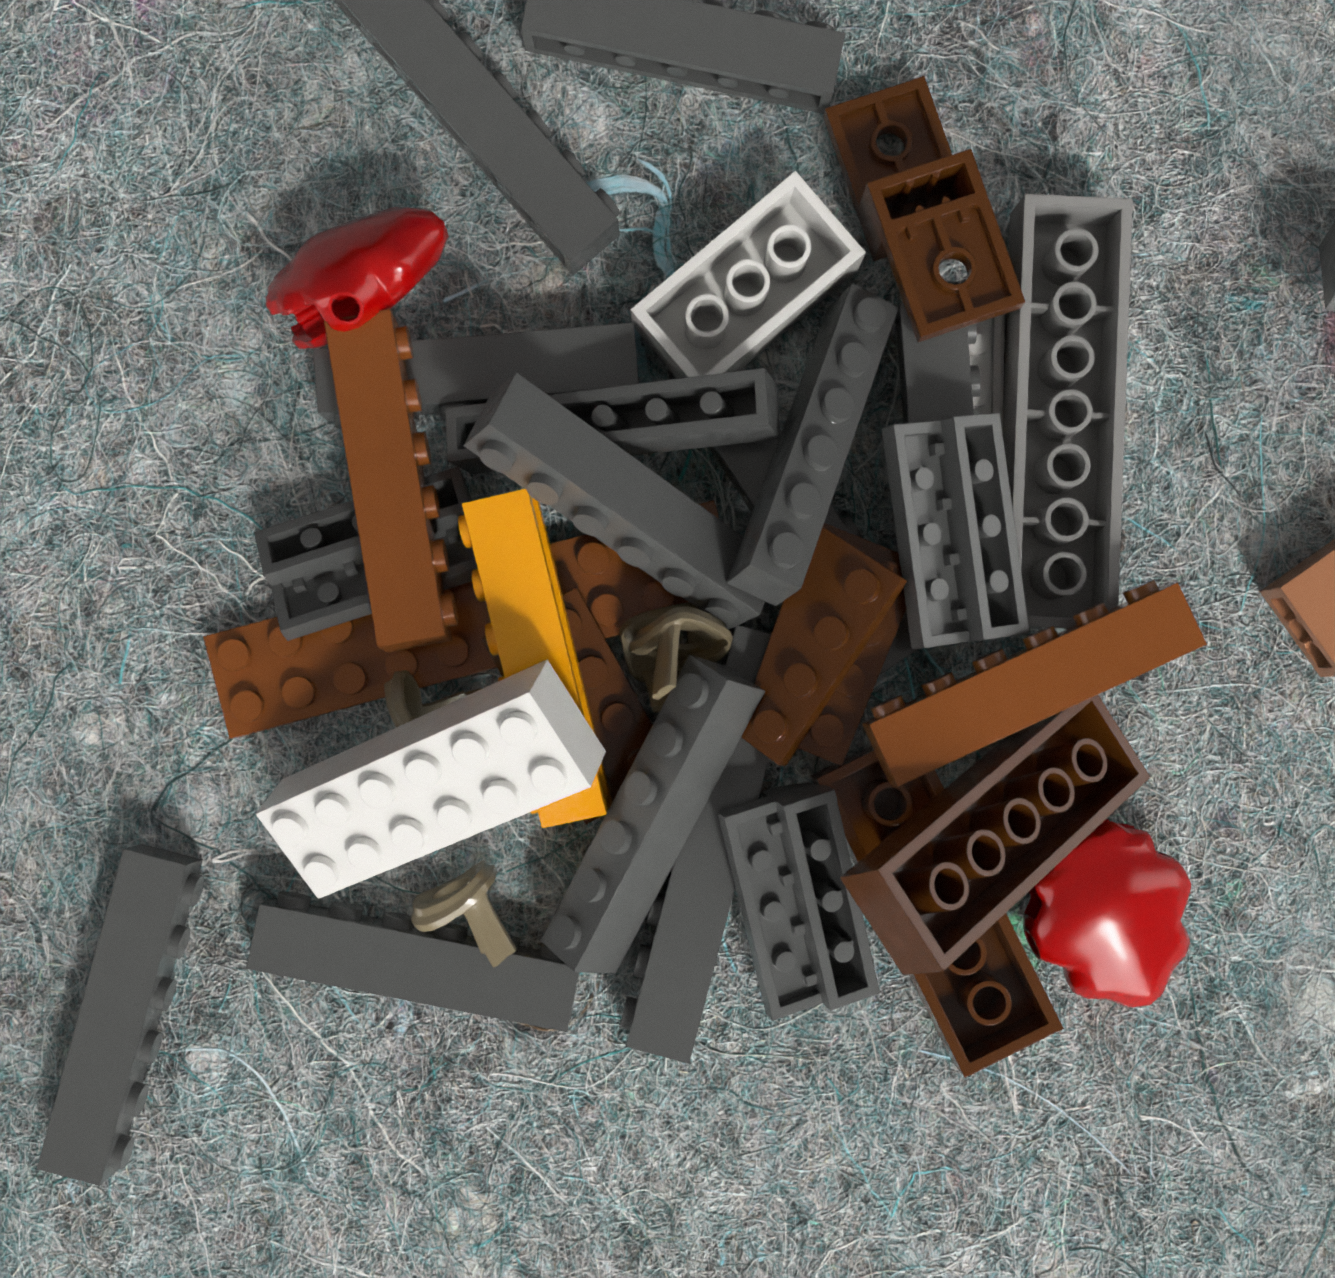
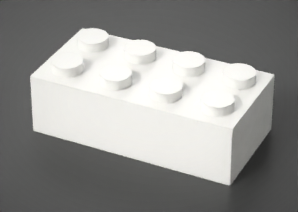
M795 171L631 308V323L634 322V329L677 379L739 371L856 273L866 252Z

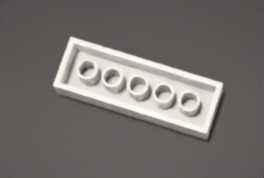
M547 659L282 779L257 811L256 816L319 899L590 788L606 751Z

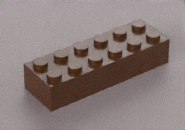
M1096 695L1004 738L843 874L840 879L902 975L941 972L949 967L1151 776L1099 695Z
M872 745L845 758L842 766L833 764L811 775L815 784L826 785L835 790L849 855L854 865L944 790L935 770L898 787L889 784ZM1006 913L944 971L909 974L952 1063L964 1078L1064 1029Z

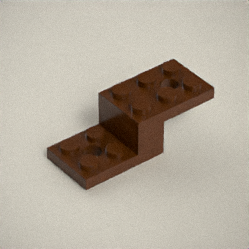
M925 76L825 108L823 118L873 262L888 257L917 343L1021 309L1026 302L972 150L968 149L952 155ZM883 134H894L902 140L904 151L896 156L885 155L877 147L876 139ZM946 259L960 261L966 267L967 280L961 284L946 282L939 273V264Z

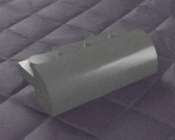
M1000 413L954 416L941 421L893 424L882 428L902 578L907 580L903 590L911 648L922 649L1028 634L1029 625Z
M455 467L425 477L426 486H435L440 507V517L432 519L435 540L444 539L448 554L449 571L441 572L444 590L471 582L472 570L478 569L473 548H466L464 546L459 531L458 517L464 515L462 503L470 502L472 499L460 468ZM353 500L254 532L263 576L271 586L280 631L287 641L372 614Z
M815 783L785 785L761 791L763 797L761 799L718 812L765 1013L772 1021L822 1003L832 1011L879 994L880 990L862 911L840 879L843 874L852 868L835 790L829 786Z

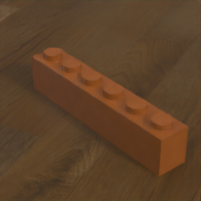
M390 309L379 311L377 315L361 327L346 332L332 329L324 320L377 647L385 652H393L452 641L450 627L458 625V613L453 593L444 594L441 572L449 571V560L444 539L435 540L432 519L440 517V507L435 486H426L423 465L431 464V454L425 431L417 432L414 412L422 411V401L416 378L408 379L405 360L414 357L408 327H399ZM357 315L347 316V317H341V318H343V319H352V318H355Z
M1155 579L1142 583L1123 592L1127 602L1107 610L1104 602L1094 605L1073 615L1076 625L1058 634L1054 625L1044 628L1023 638L1022 640L1026 648L1006 657L1004 650L999 649L973 661L972 664L975 672L956 680L953 673L949 672L921 685L925 693L923 696L905 703L902 695H899L871 708L875 718L862 723L889 784L897 787L1207 645L1179 584L1174 583L1158 587Z

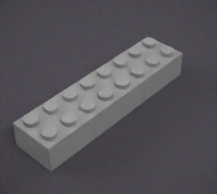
M1024 194L1010 214L1008 254L1026 303L1021 309L1006 313L1003 441L1029 631H1040L1054 625L1056 632H1062L1075 626L1076 623L1073 615L1104 602L1107 610H1110L1119 604L1133 199Z

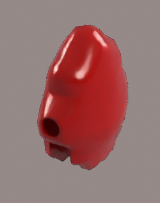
M393 207L320 232L309 238L298 250L295 257L274 276L273 281L268 286L266 307L271 315L282 314L287 316L292 313L295 315L298 323L291 327L294 333L292 342L299 349H315L326 346L328 343L324 320L336 331L346 332L359 328L377 315L379 311L391 309L418 284L441 258L448 239L445 223L429 209ZM357 315L355 318H352V319H343V318H341V317H347V316Z
M1106 819L1029 891L1031 898L1022 920L1024 934L1032 952L1038 959L1063 967L1064 977L1073 993L1086 999H1107L1128 1008L1148 1006L1163 994L1174 968L1187 954L1190 939L1187 930L1181 922V918L1191 892V882L1185 869L1177 859L1155 850L1154 842L1147 831Z

